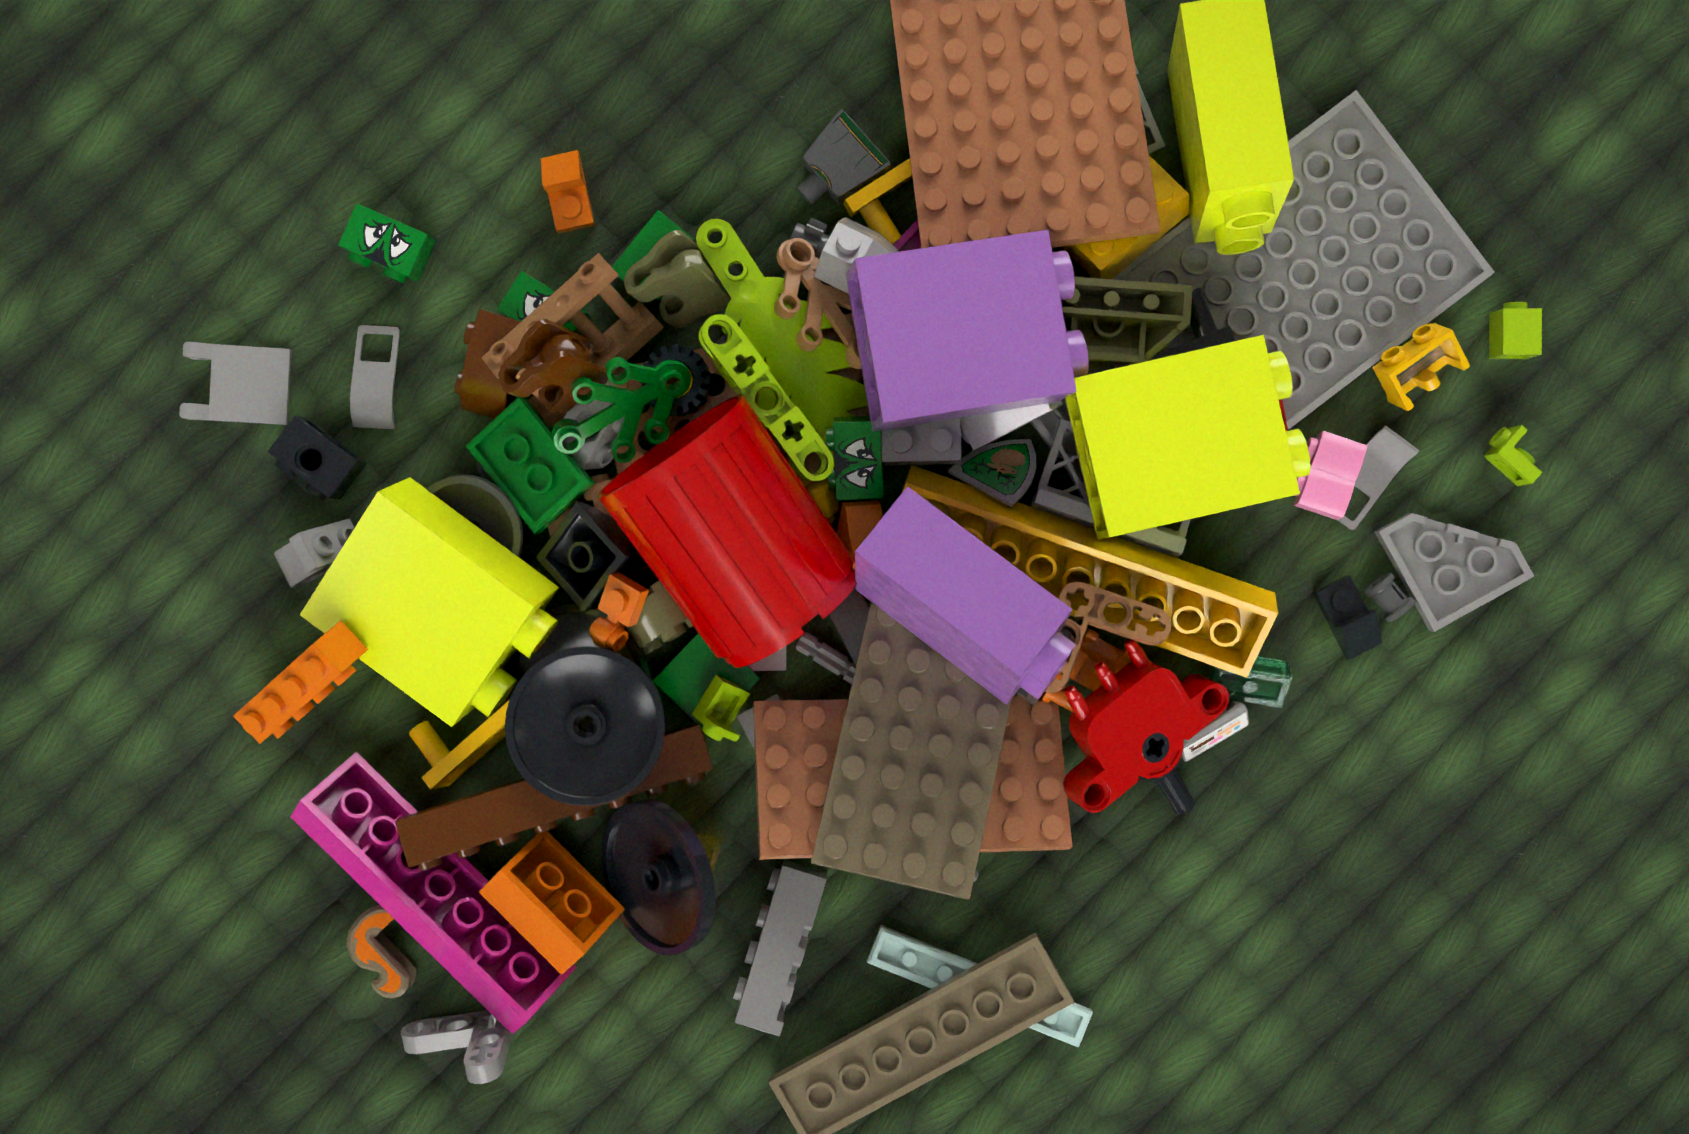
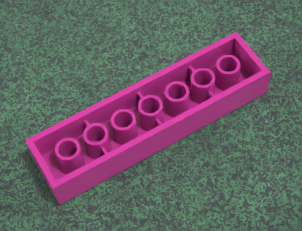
M355 752L303 797L290 817L513 1034L527 1023L577 967L573 964L561 975L479 893L489 881L465 857L458 858L457 852L441 857L443 864L423 871H419L418 865L409 868L395 820L418 811L361 755Z

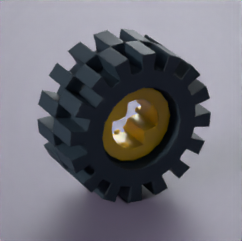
M672 345V347L668 348L663 346L659 348L660 351L657 353L652 352L648 356L650 359L647 363L644 362L643 366L656 368L663 361L674 360L683 363L691 375L689 389L682 396L674 398L669 416L683 417L688 413L698 411L697 408L706 403V398L712 388L711 373L703 358L691 348L680 347V345ZM657 398L649 402L654 408Z

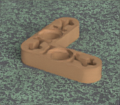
M1083 582L1069 583L1061 591L1059 600L1071 608V601L1066 599L1067 596H1075L1077 591H1081L1084 593V600L1089 603L1087 606L1080 605L1076 613V620H1083L1082 625H1078L1071 619H1067L1063 627H1069L1075 632L1076 641L1074 644H1076V647L1069 655V662H1066L1059 672L1060 675H1063L1062 679H1054L1044 692H1059L1067 685L1088 625L1154 646L1161 644L1169 636L1172 624L1170 617L1165 611L1155 606ZM1118 603L1126 609L1127 616L1123 622L1111 624L1104 618L1103 611L1109 604ZM1133 609L1141 611L1138 615L1139 620L1150 622L1152 616L1159 618V626L1163 627L1164 631H1156L1154 636H1149L1146 634L1147 627L1138 623L1135 624V631L1127 629L1132 621Z

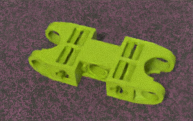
M723 314L709 317L701 326L698 339L702 349L735 393L744 395L799 478L811 481H821L827 478L834 468V458L799 407L795 406L770 373V368L736 322ZM718 325L725 329L727 332L725 344L718 345L710 340L708 336L710 326ZM739 362L746 363L747 368L745 372L737 370L736 366ZM761 388L770 389L776 398L775 405L768 411L760 409L755 402L756 393ZM786 426L794 428L792 436L788 437L784 434ZM811 452L816 453L820 459L819 469L813 474L806 470L804 463L806 456Z

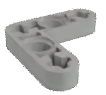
M488 1010L421 1019L407 1024L401 1030L404 1050L409 1054L467 1047L464 1056V1066L467 1080L473 1084L491 1082L502 1074L513 1034Z

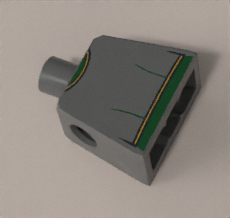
M841 109L804 154L803 165L811 175L798 185L796 189L810 205L825 192L836 203L840 204L854 193L889 172L891 163L846 112Z

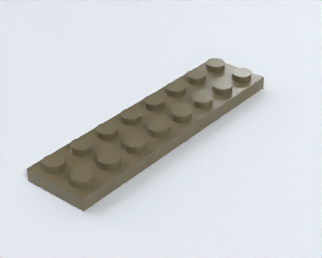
M1035 932L770 1076L768 1083L798 1134H832L1073 1004L1074 1000Z

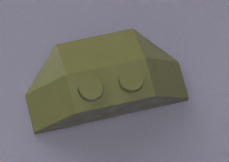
M1074 277L1075 288L1073 297L1061 300L1066 332L1080 330L1087 346L1088 361L1138 364L1150 361L1190 325L1193 285Z

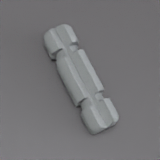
M805 632L797 642L796 649L807 657L810 654L814 657L813 660L838 676L842 674L844 676L843 679L852 684L856 669L855 663L849 662L847 656L824 642L822 644L817 642L818 638Z

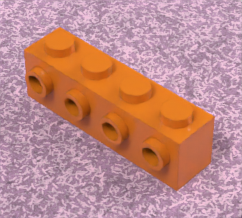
M340 620L233 717L259 744L271 734L277 739L280 738L295 724L291 717L298 722L315 707L310 701L311 699L319 704L336 689L331 684L332 681L337 686H340L357 671L351 664L368 649Z

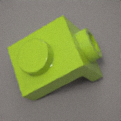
M715 675L692 715L703 724L701 730L709 737L717 741H721L725 737L737 742L741 735L730 725L750 693L742 686Z

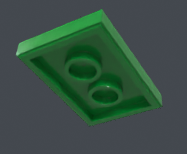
M517 397L466 445L467 449L492 481L510 497L518 514L534 534H540L595 484L572 454L560 452L555 447L551 427L527 397Z

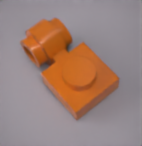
M620 572L610 574L597 608L608 616L606 618L598 617L592 623L589 629V636L592 637L593 643L601 648L610 649L615 652L621 650L628 639V632L625 631V626L630 627L637 624L649 590Z

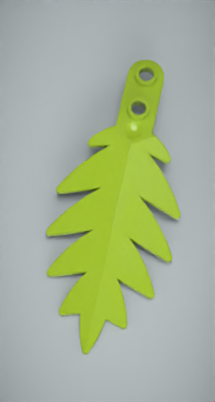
M710 219L704 222L697 231L696 241L700 251L731 297L724 315L732 318L736 324L741 321L740 329L770 368V373L787 396L791 397L792 403L799 407L816 432L818 430V435L826 444V428L833 427V417L855 416L847 411L868 406L864 384L843 376L829 374V372L851 367L846 360V345L823 338L815 350L810 352L802 350L796 343V335L804 326L807 301L800 300L801 308L793 318L783 319L779 317L774 310V303L782 294L784 278L764 277L728 222L722 219ZM720 232L723 235L722 240L716 244L709 242L711 233ZM734 264H741L744 268L743 272L738 276H733L729 273L731 266ZM783 302L788 309H791L788 303ZM822 313L820 330L833 328L827 317ZM722 328L723 333H724V334H727V332L725 331V329ZM805 335L808 340L813 342L810 335ZM739 362L736 368L739 372H745L747 365L745 362ZM767 388L759 389L757 406L765 411L772 409L776 402L774 393ZM786 426V436L788 437L792 436L794 430L792 426Z

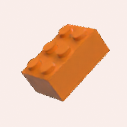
M548 831L538 833L479 891L561 975L591 948L625 910Z

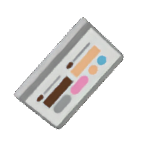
M1233 700L1228 703L1227 708L1222 714L1190 740L1184 739L1182 760L1187 762L1247 727L1249 725V717L1245 704Z

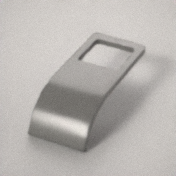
M360 325L358 327L350 392V413L353 427L395 429L396 427L393 412V394L400 339V329L398 327ZM365 334L393 335L391 359L389 362L361 361Z
M1386 425L1366 444L1368 445L1366 454L1354 485L1369 497L1368 502L1353 521L1345 515L1342 519L1337 520L1350 530L1357 528L1394 476L1419 452L1417 448Z

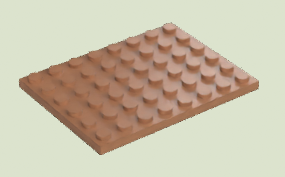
M890 0L921 248L1041 230H1049L1052 248L1159 233V218L1125 0Z

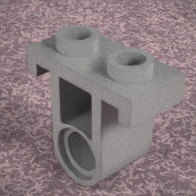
M350 519L299 532L289 538L290 543L274 553L291 588L302 586L326 574L354 530Z

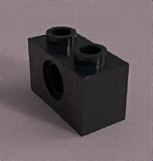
M298 415L292 418L267 451L277 459L274 463L275 466L291 477H295L298 474L308 482L305 488L322 500H325L326 497L340 500L367 464L308 418ZM318 450L323 460L321 466L313 471L309 466V457Z

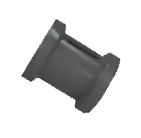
M1390 571L1379 576L1363 591L1367 597H1372L1384 611V619L1387 622L1396 620L1415 604L1413 597H1407L1393 581L1395 577Z

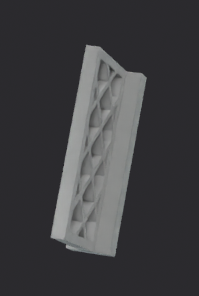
M1061 419L1030 507L1095 529L1088 497L1083 488L1085 486L1084 481L1080 482L1071 464L1079 459L1078 454L1068 458L1061 444L1065 432L1073 434L1071 423ZM1059 453L1062 462L1055 464L1057 455ZM1063 466L1066 467L1074 483V486L1064 491L1047 486L1051 473ZM1077 490L1080 497L1072 495L1070 493ZM1191 519L1180 521L1177 531L1162 525L1115 537L1177 558L1183 553L1187 541L1185 536Z

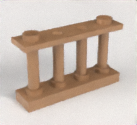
M598 253L590 261L585 262L578 272L503 339L495 342L490 350L481 358L499 379L500 367L517 350L524 334L534 323L542 319H548L563 326L569 320L591 343V349L589 350L590 362L605 369L607 362L614 357H621L627 361L664 327L642 302L639 301L632 308L610 284L619 275ZM597 294L620 318L604 333L581 311ZM619 367L614 368V369L612 370V374H613ZM523 368L522 370H520V371L517 373L516 378L519 379V378H520V375H521L526 369ZM559 388L555 400L561 395L562 388ZM539 389L532 393L534 396L529 401L552 428L566 413L558 414L545 409L539 399Z

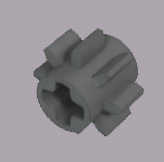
M810 218L806 226L797 223L790 239L801 238L806 240L813 247L815 257L820 258L830 236L825 234L827 224Z

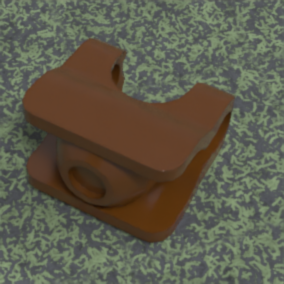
M548 319L539 320L528 329L517 350L505 360L498 374L499 383L504 392L516 397H527L539 389L538 396L544 408L558 414L566 413L577 404L571 392V384L575 379L587 377L594 383L604 385L609 379L604 368L590 362L589 350L591 349V344L586 337ZM523 368H525L526 370L520 375V378L515 383V377L517 373ZM581 387L577 393L585 395L590 391V388ZM559 388H562L561 395L555 400Z

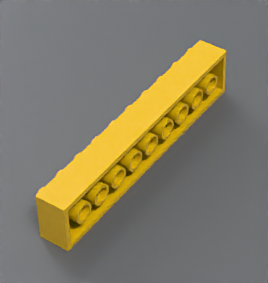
M911 465L901 494L907 486L1058 599L1066 585L1072 582H1083L1160 608L1168 614L1172 624L1167 639L1155 646L1247 678L1278 615L1275 592L1115 536L1097 540L1096 532L1093 528L1019 502L1010 507L973 486ZM1077 591L1075 596L1068 595L1066 598L1071 601V609L1073 610L1070 616L1076 617L1080 605L1087 606L1089 603L1084 600V593L1081 591ZM1118 603L1109 604L1103 611L1104 618L1111 624H1119L1127 616L1126 609ZM1133 609L1132 621L1127 629L1135 631V624L1138 623L1147 627L1146 634L1149 636H1154L1156 631H1164V628L1159 626V618L1152 616L1150 622L1139 620L1138 615L1141 611Z

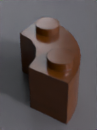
M480 309L476 321L468 323L464 334V344L468 345L463 371L459 373L455 384V393L460 395L461 408L463 410L495 419L514 401L515 396L503 391L499 379L481 357L490 350L495 342L503 339L521 321Z

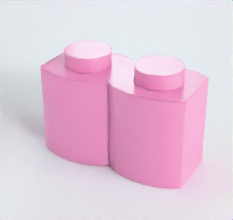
M1322 431L1317 435L1316 439L1310 437L1307 442L1311 463L1310 474L1297 478L1300 494L1294 495L1296 496L1294 506L1339 520L1344 517L1349 505L1355 481L1360 472L1368 445Z

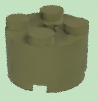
M660 581L652 584L648 589L649 592L637 624L630 627L625 626L639 648H643L645 655L662 646L659 639H662L663 642H670L688 631L684 625L685 623L689 628L693 627Z

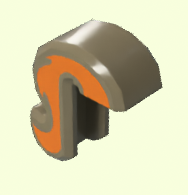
M377 902L358 916L348 931L346 947L351 959L357 965L379 973L371 982L372 988L385 998H396L403 995L414 984L417 968L382 932L394 918Z

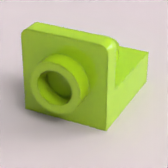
M1523 425L1500 429L1490 439L1489 445L1492 447L1483 456L1516 486L1533 484L1542 473L1534 465L1535 460L1528 452L1521 448H1514L1527 432Z

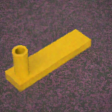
M910 158L845 199L843 203L851 217L860 212L868 227L880 233L892 245L900 239L901 234L879 199L913 178Z
M509 701L451 752L429 721L418 724L409 732L410 737L432 766L421 777L430 790L450 786L506 737L505 718Z

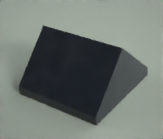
M576 502L536 558L583 612H587L603 593L609 575L619 572L630 557L629 539L613 517L583 502Z

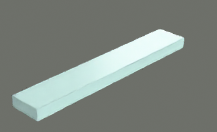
M880 925L867 958V963L931 989L977 964L883 925ZM1073 1003L1029 1028L1079 1048L1093 1012L1087 1007Z

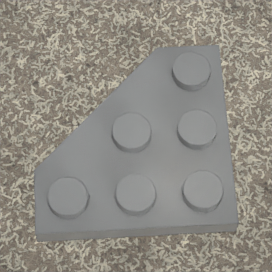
M1408 513L1374 532L1409 596H1412L1415 600L1414 605L1430 632L1441 629L1534 577L1515 542L1431 520L1414 513Z

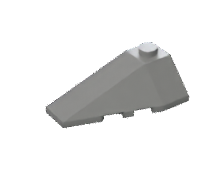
M844 217L837 222L825 244L814 277L849 294L846 273L855 258L900 251L880 233Z

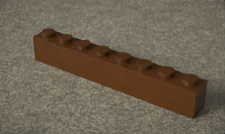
M693 724L665 733L660 755L650 773L632 791L618 799L607 802L610 809L631 803V795L644 791L647 797L669 790L668 783L682 779L683 784L687 785L705 779L704 772L712 770L713 767L700 725ZM523 778L397 818L395 825L408 867L418 865L419 871H423L443 864L441 857L456 852L458 858H463L480 852L481 844L495 840L497 846L518 840V832L533 828L535 833L557 827L556 820L570 815L572 821L587 818L595 814L593 808L607 803L588 806L562 803L543 795Z

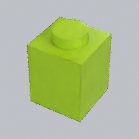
M1508 302L1503 304V309L1489 314V359H1529L1542 355V308H1528L1527 302Z

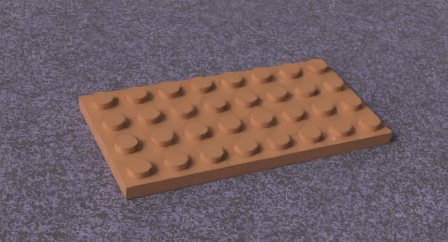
M1020 696L1012 697L980 852L1069 850L1072 847L1068 796L1063 787L1065 766L1059 705L1051 700L1049 703H1046L1040 697L1035 706H1033ZM849 699L754 701L753 723L759 860L812 858Z

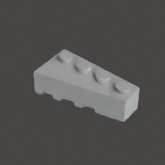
M785 859L781 869L773 867L767 890L774 891L770 905L762 904L756 922V926L762 928L758 942L753 940L750 942L744 962L751 964L747 978L739 977L733 999L740 1001L735 1023L780 1037L784 1024V1011L786 1005L791 1001L797 978L796 972L803 961L808 943V934L814 924L827 880V872Z

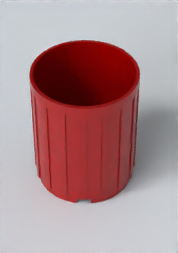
M743 394L718 404L671 434L666 441L654 446L619 473L597 496L717 658H724L734 668L744 667L760 661L805 634L801 627L818 614L822 619L827 617L848 597L857 585L855 569L853 568V564H855L854 558Z

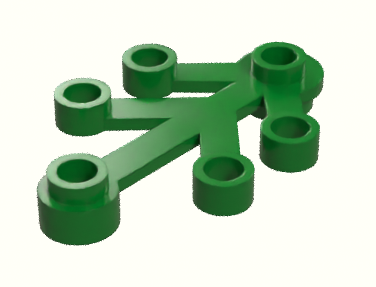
M621 357L610 359L605 366L609 381L615 385H622L629 379L647 383L637 390L594 383L587 377L575 379L571 384L573 399L578 404L586 405L594 400L613 404L580 423L570 418L558 421L552 428V438L555 447L563 453H575L583 447L587 437L623 417L617 438L612 441L610 449L613 458L617 462H630L636 454L633 440L643 407L655 398L657 400L653 416L646 421L644 431L651 443H663L669 437L667 420L673 400L682 396L691 384L690 372L683 363L666 360L659 363L656 368L628 363ZM616 367L625 368L624 372L620 375L612 374V370ZM669 378H678V381L674 384H665ZM581 387L590 388V391L585 395L577 393ZM659 426L663 428L658 434L650 433L654 427ZM569 436H573L576 438L574 441L569 443L563 442V440ZM621 446L629 447L625 453L617 452Z

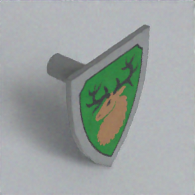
M1031 439L1005 440L991 443L971 451L962 458V464L953 465L948 470V473L1012 507L1032 485L1036 473V452Z

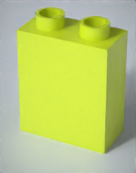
M1200 0L1181 3L1167 73L1185 189L1189 193V214L1194 244L1215 241L1217 253L1224 255L1249 252L1264 244L1263 234L1272 232L1294 181L1265 0Z
M1264 335L1076 377L1074 380L1077 392L1065 398L1097 540L1298 495L1300 491L1297 478L1310 474V455L1304 435L1299 429L1285 430L1279 400L1290 398L1292 395V377L1289 364L1282 351L1267 352Z
M409 477L377 492L300 613V616L323 633L329 631L341 620L368 649L358 659L442 721L453 727L474 708L490 717L503 704L518 681L503 669L516 650L530 659L549 638L557 626L558 620L545 612L544 609L560 587Z

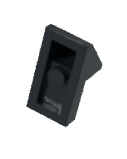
M1346 575L1313 592L1346 660H1350L1382 644L1378 614L1376 610L1367 609L1351 576Z

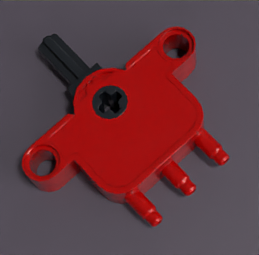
M1127 639L1124 646L1132 662L1115 675L1105 662H1098L1094 669L1102 685L1084 699L1075 686L1071 685L1065 688L1064 693L1068 698L1067 701L1073 709L1069 718V729L1086 758L1065 776L1063 781L1064 791L1068 799L1088 812L1097 813L1104 810L1138 782L1139 776H1142L1153 784L1159 785L1176 814L1190 813L1193 810L1194 799L1176 771V768L1182 764L1180 757L1183 752L1184 739L1190 740L1223 713L1229 703L1228 691L1223 685L1199 674H1191L1180 682L1172 671L1150 661L1137 641Z

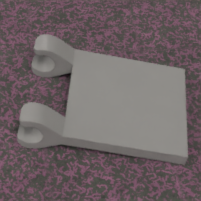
M185 342L183 344V356L192 360H211L209 405L182 403L179 413L181 418L200 421L288 425L291 349Z

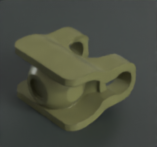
M674 230L662 237L645 257L628 269L624 279L627 293L637 301L649 302L659 296H663L659 306L662 319L674 328L686 327L701 316L719 311L730 302L729 294L726 289L715 281L716 274L700 251L697 243L680 230ZM645 277H647V278L645 279V281L640 285L641 281H642ZM682 304L681 309L677 313H675L677 308Z

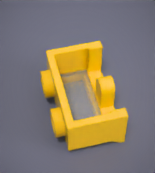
M1436 323L1424 324L1413 331V339L1406 344L1389 348L1381 355L1382 361L1372 368L1387 395L1389 403L1409 411L1414 405L1410 398L1406 396V393L1414 387L1418 386L1427 391L1438 388L1440 381L1435 372L1446 364L1463 371L1470 367L1452 329Z

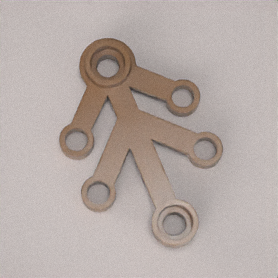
M801 238L784 241L777 250V261L785 271L782 294L774 303L776 314L783 319H791L800 310L801 302L797 295L801 280L809 293L804 326L796 335L797 345L802 350L808 352L817 348L823 340L820 327L822 313H824L846 345L845 352L848 364L853 368L862 369L855 330L838 307L851 310L849 294L838 288L826 285L814 277L820 258L815 257L814 249L809 242ZM783 302L788 303L791 309H788ZM805 334L810 335L813 339V342L808 340Z

